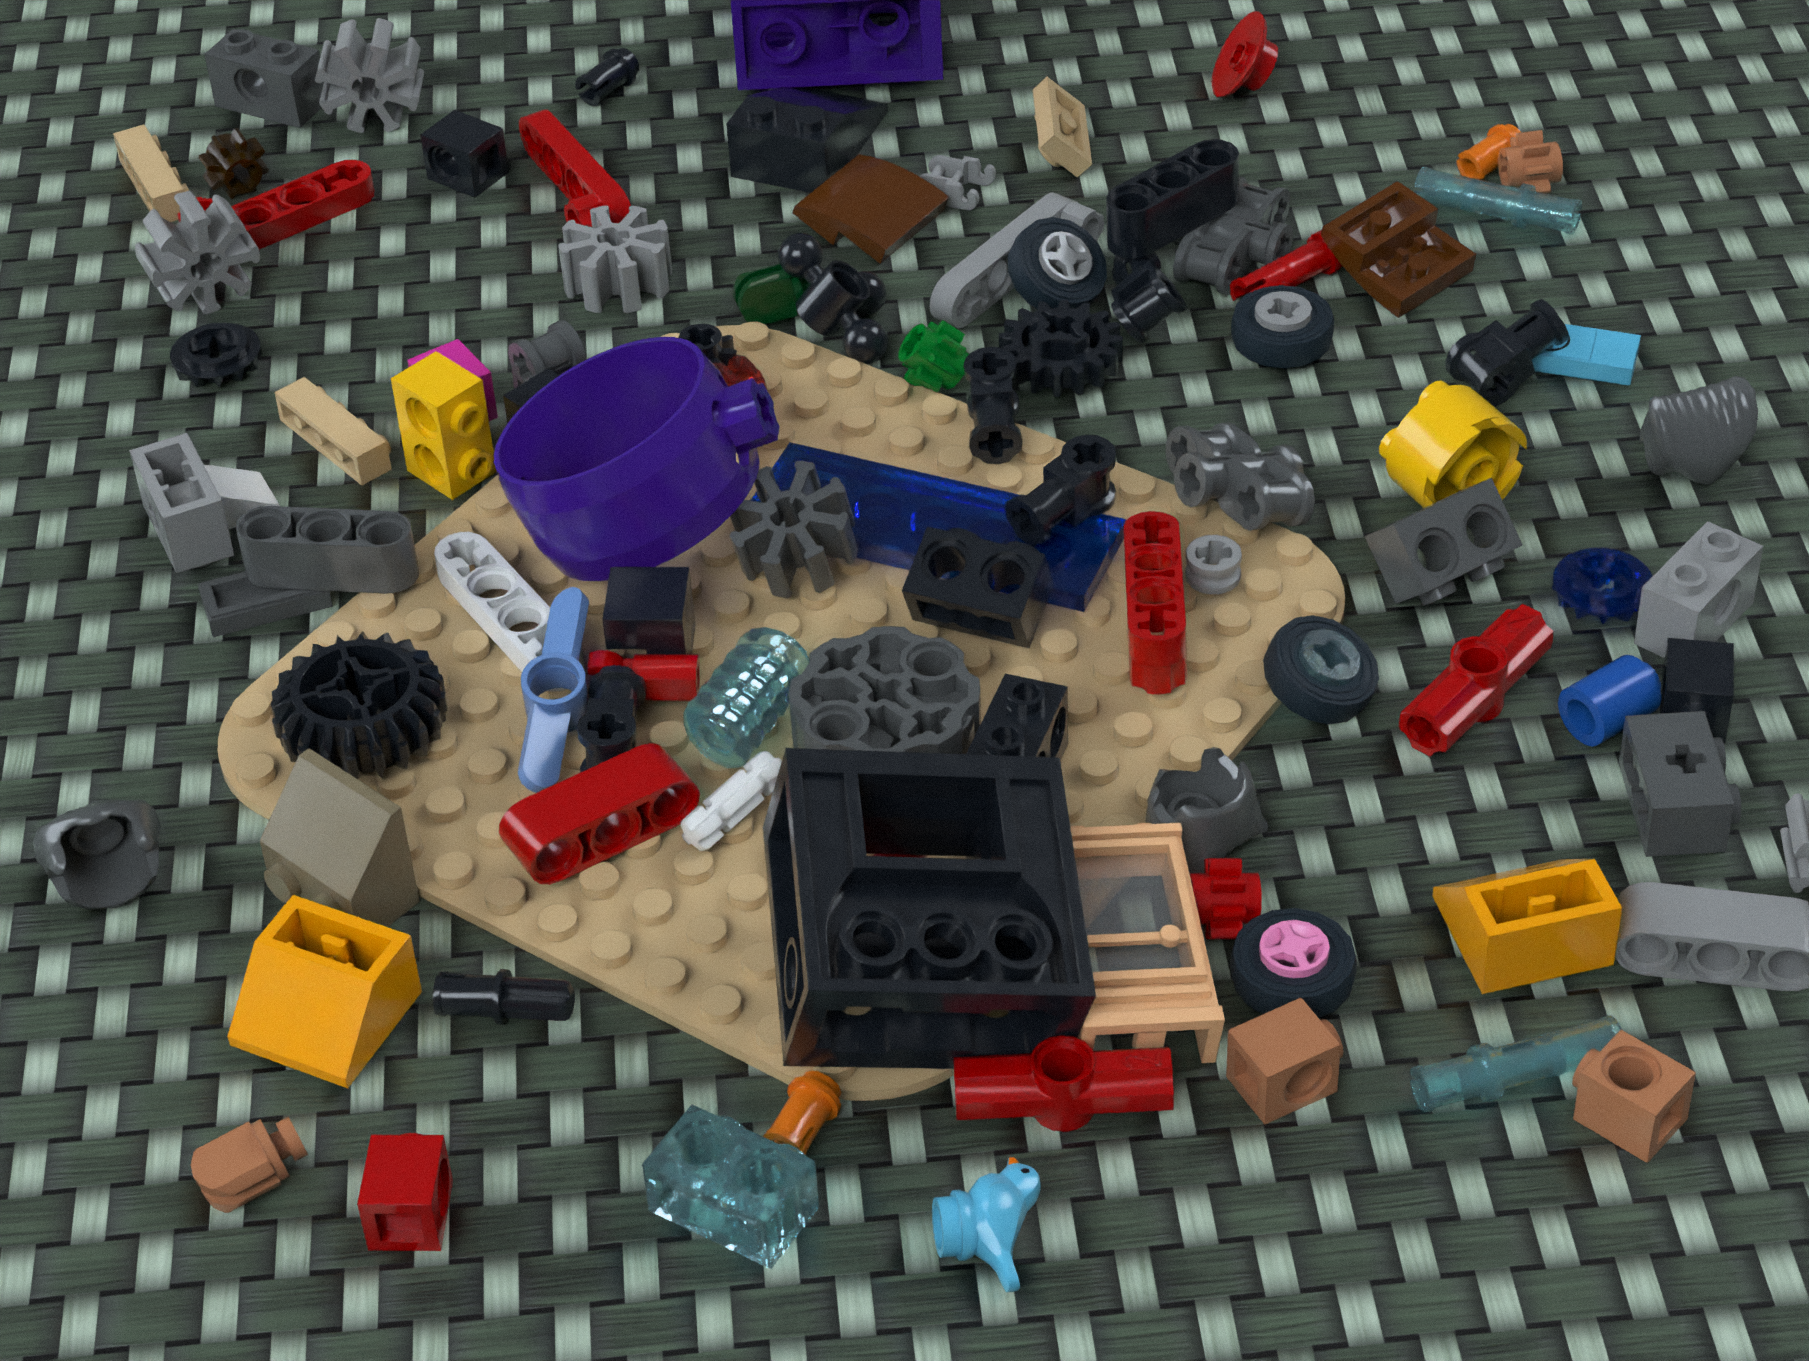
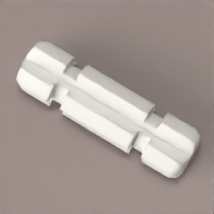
M768 751L759 752L743 766L747 771L746 773L743 769L738 770L702 802L706 807L705 809L702 805L697 806L681 821L680 825L683 830L682 837L687 844H692L699 851L710 849L724 836L721 829L724 832H729L765 799L761 793L769 796L773 792L782 760L779 757L774 758Z

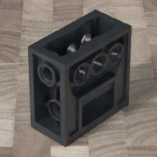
M785 748L763 825L783 1066L954 1069L953 1057L1032 1054L1038 1043L1049 1037L1059 1035L1078 1037L1096 998L1060 758ZM866 853L966 856V859L867 856ZM847 1007L871 1008L870 1011L861 1015H851L843 1012L846 1011ZM990 1010H1008V1014L998 1018L987 1017L982 1013H989Z

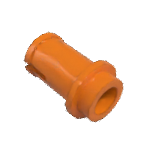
M1497 124L1490 128L1485 139L1458 154L1459 159L1456 161L1461 175L1471 183H1478L1483 180L1486 175L1498 168L1500 149L1511 147L1510 138L1516 137V133L1521 131L1512 124Z
M807 1071L803 1076L795 1077L790 1082L787 1089L789 1099L772 1126L762 1137V1144L768 1146L767 1152L785 1164L799 1165L806 1157L807 1150L825 1121L833 1120L840 1112L841 1103L839 1099L841 1097V1089L831 1077L819 1071Z

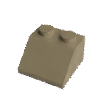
M307 749L300 754L260 838L266 866L264 879L267 886L284 903L292 895H296L386 927L390 926L420 902L401 807L313 750Z

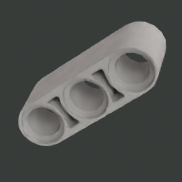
M1640 882L1630 885L1618 897V901L1622 906V914L1615 958L1623 968L1632 973L1778 991H1800L1809 988V902L1794 897L1656 882Z

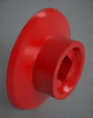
M1254 11L1246 15L1235 26L1222 46L1211 80L1213 94L1216 97L1230 96L1241 86L1251 91H1256L1267 81L1272 73L1278 57V46L1266 39L1267 22L1261 12Z

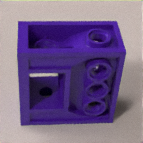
M731 0L738 90L944 80L940 0ZM898 13V17L891 25L878 26L869 19V14Z

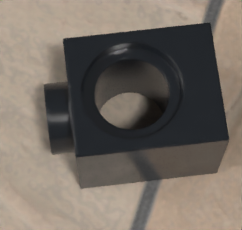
M453 110L420 134L426 174L429 180L476 198L509 173L503 128Z
M1668 638L1661 678L1660 714L1705 711L1712 736L1721 737L1725 744L1734 697V643Z

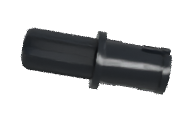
M500 969L496 975L440 971L439 975L435 978L433 987V1008L436 1015L492 1017L498 1025H506L509 1018L566 1021L571 1018L575 1003V991L569 981L513 977L508 969Z

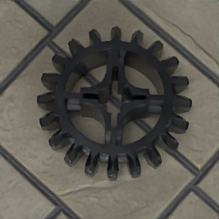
M362 631L356 640L344 641L337 635L335 644L328 647L313 644L310 657H293L292 669L279 673V684L272 691L273 700L271 701L274 717L272 722L276 738H280L281 746L289 755L291 762H296L300 754L307 749H311L358 780L362 774L370 772L377 773L383 779L386 768L397 766L407 769L410 755L427 756L429 742L441 739L442 723L446 721V712L448 710L443 676L439 674L438 666L434 665V662L430 660L428 651L415 650L410 639L394 643L389 633H385L376 640L368 639Z

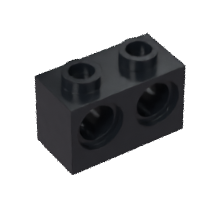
M927 526L902 588V593L914 621L1030 648L1054 583L1046 555L1028 544L1012 541L1005 545L981 539L975 533L962 528H951L946 531ZM950 571H962L952 579H940ZM1012 584L1021 585L1014 592L1007 594L998 593L1005 586Z
M1005 673L966 754L1057 757L1061 761L1068 745V686Z

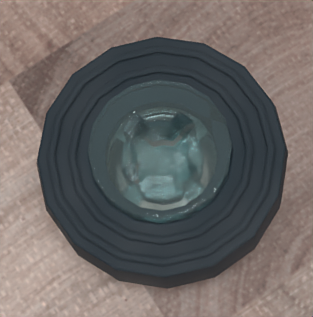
M1314 615L1294 618L1282 626L1272 638L1263 659L1265 679L1273 694L1294 713L1307 720L1324 724L1347 722L1360 713L1372 699L1379 681L1377 661L1369 646L1352 629L1333 619Z

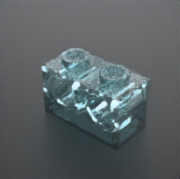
M693 1104L642 1163L649 1211L770 1269L773 1268L819 1208L814 1160L808 1158L802 1151L792 1145L777 1144L745 1129L742 1124L731 1117L714 1115Z

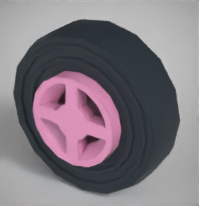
M1290 908L1271 910L1251 919L1237 934L1231 953L1230 968L1236 992L1249 1007L1261 1014L1302 998L1316 1016L1320 1018L1336 1011L1349 997L1356 976L1357 959L1352 939L1339 923L1319 912Z

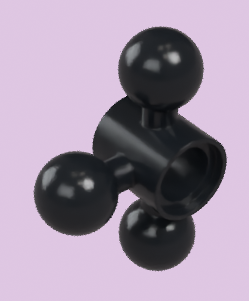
M795 233L788 236L781 243L778 250L779 264L788 275L795 278H805L810 284L796 301V309L801 319L815 332L824 336H833L843 327L845 330L843 346L850 358L864 364H871L880 360L888 348L887 332L877 321L861 319L858 315L869 316L882 308L887 294L882 279L872 272H858L851 265L838 260L832 261L823 270L821 267L823 251L819 242L814 237L805 233Z

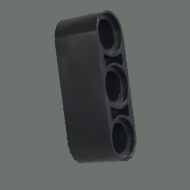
M1204 140L1110 190L1106 197L1108 250L1121 258H1142L1231 210L1238 202V148L1225 140Z

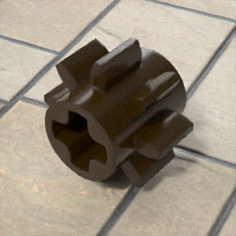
M234 128L231 134L213 135L206 153L199 155L200 161L207 169L203 174V178L213 191L222 187L230 199H234L236 194H245L250 191L255 192L257 190L256 187L261 181L262 174L269 173V168L261 159L266 152L255 137L246 140L238 128Z

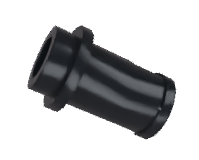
M626 48L609 49L603 55L602 62L576 79V90L582 89L587 84L590 85L578 95L588 105L596 106L600 104L604 98L621 85L627 87L635 82L636 74L639 72L638 60Z

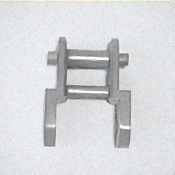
M937 155L929 162L928 167L931 173H924L919 177L949 196L946 206L962 210H972L979 202V193L975 189H970L967 193V198H965L963 195V185L967 183L981 186L990 185L996 178L997 173L995 167L988 164L984 169L985 174H983L978 158L964 156L961 160Z

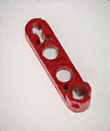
M547 109L519 119L520 136L528 155L569 199L568 204L564 205L566 222L575 220L577 224L592 227L590 210L600 206H608L612 223H620L629 213V207L631 206L626 193L558 119Z
M343 160L231 207L260 250L370 202L375 194L371 168L363 161ZM196 197L204 211L213 202L212 198ZM179 212L177 213L178 221L181 222V216Z
M1148 511L1129 517L1124 524L1129 679L1132 686L1144 689L1147 694L1161 695L1171 693L1175 687L1185 685L1187 680L1186 614L1179 523L1175 517L1164 512ZM1151 632H1163V635H1151Z

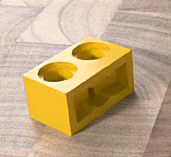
M437 351L391 378L408 472L451 500H454L497 472L494 464V450L483 380Z

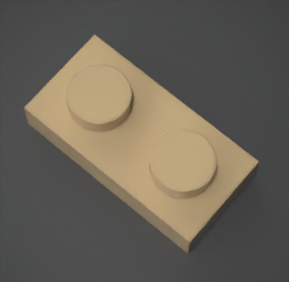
M1046 77L1033 89L1039 142L1038 149L1051 165L1055 167L1063 166L1078 178L1092 165L1085 105L1049 77Z

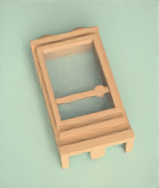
M1138 823L1134 825L1098 827L1071 826L1096 998L1077 1038L1084 1041L1093 1050L1096 1035L1134 1033L1133 1049L1164 1047L1167 1031L1194 1030L1201 1063H1215L1225 1017L1222 1005L1219 1006L1182 843L1181 836L1183 830L1181 823Z

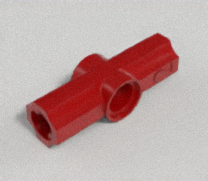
M1521 604L1514 610L1507 609L1480 636L1463 638L1454 644L1450 651L1449 666L1400 712L1399 729L1408 737L1412 748L1430 757L1438 751L1446 752L1476 722L1492 720L1501 713L1504 706L1505 693L1552 647L1554 631L1547 626L1541 612L1525 604Z
M1059 1035L1049 1037L1038 1043L1032 1054L953 1057L956 1120L1034 1117L1042 1126L1052 1131L1067 1132L1077 1130L1088 1124L1094 1114L1174 1110L1173 1067L1169 1047L1093 1051L1084 1041L1076 1037Z

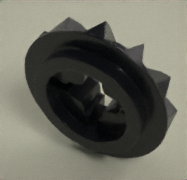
M211 323L197 327L182 335L171 348L170 360L179 380H192L196 388L202 387L207 383H216L220 388L223 381L230 379L238 382L242 381L244 372L258 369V357L262 355L258 336L251 329L234 323ZM220 350L221 357L212 358L215 356V351Z

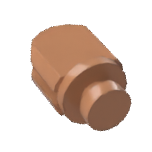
M289 1116L275 1123L278 1130L271 1134H268L263 1122L259 1119L252 1124L247 1122L194 1151L191 1161L192 1175L200 1186L205 1199L213 1208L229 1213L282 1185L281 1181L290 1177L282 1160L292 1155L296 1162L307 1156L308 1153Z

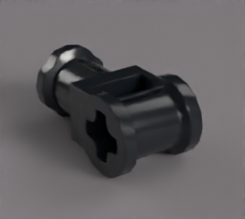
M1156 252L1134 259L1115 256L1113 260L1112 277L1117 286L1111 290L1114 298L1111 307L1122 326L1140 344L1149 339L1148 332L1173 312L1181 314L1187 310V305L1175 285L1160 270L1161 262ZM1127 263H1130V265H1131V268H1132V273H1131V274L1128 273V270H1127V267H1126Z
M1539 299L1530 305V312L1507 328L1495 320L1480 332L1469 333L1461 337L1447 354L1445 361L1446 370L1454 379L1466 381L1491 405L1498 406L1514 395L1522 382L1535 374L1532 359L1553 344L1558 346L1569 340V333L1555 309L1543 299ZM1473 350L1476 351L1474 355L1470 353ZM1493 384H1495V385L1497 386V387L1494 388V389L1491 388Z
M984 347L970 353L963 365L965 377L971 384V395L968 397L967 410L969 416L974 420V429L970 432L969 448L972 455L981 459L984 463L1002 464L1009 462L1022 449L1023 443L1020 429L1015 426V416L1018 414L1020 407L1019 397L1012 389V378L1016 374L1017 364L1014 355L1008 350L1000 347Z
M1089 434L1076 436L1068 440L1062 447L1061 455L1043 467V483L1029 494L1013 497L1006 503V518L1016 535L1025 543L1036 546L1047 541L1051 536V530L1062 521L1076 527L1088 517L1098 516L1109 511L1116 499V489L1114 483L1110 480V471L1115 467L1116 463L1114 445L1108 439Z
M620 665L605 666L590 679L588 690L590 698L588 699L587 711L577 724L578 739L586 750V758L580 766V772L631 750L637 745L636 713L637 708L644 703L647 687L644 679L629 667Z

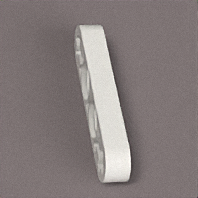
M458 532L440 540L435 547L434 555L438 578L441 584L518 669L523 672V669L531 660L542 655L550 607L487 539L481 535L472 532ZM475 565V570L470 572L469 566ZM492 589L508 591L505 595L496 598H482L479 596L481 593ZM522 622H535L539 624L536 628L528 631L515 632L510 630V627ZM581 645L579 662L585 671L583 648ZM554 688L547 691H563L566 689Z

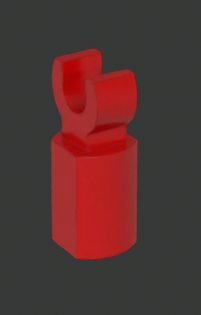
M596 650L589 653L588 675L598 673L605 666H625L631 668L644 679L647 687L645 700L698 701L700 691L699 655L634 654V658H623L618 653L609 650Z

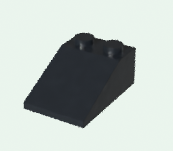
M781 87L748 95L726 123L731 177L811 193L858 155L887 114L888 104L807 87Z

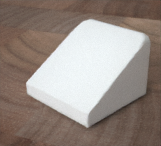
M204 465L222 500L228 530L235 528L236 522L241 515L251 509L262 506H280L260 472Z

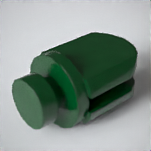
M780 264L740 274L733 286V298L747 322H760L767 325L797 317L796 301L810 284L805 278H795L788 275L781 268Z

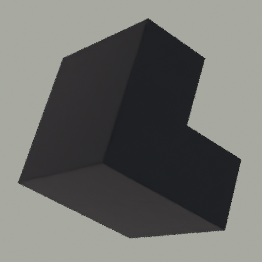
M611 567L602 618L606 650L646 649V654H692L696 625L689 567Z

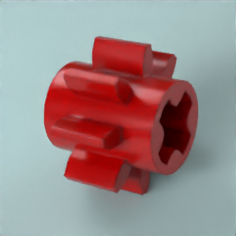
M1242 858L1204 859L1205 873L1189 874L1200 923L1205 925V938L1236 939L1238 932L1243 928V924H1247L1251 919L1261 915L1262 890L1260 876L1258 873H1242Z

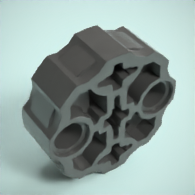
M871 627L865 633L850 638H832L809 653V664L803 673L791 679L789 704L793 748L966 754L981 724L980 680L969 673L966 668L964 652L942 637H923L911 633L905 627Z

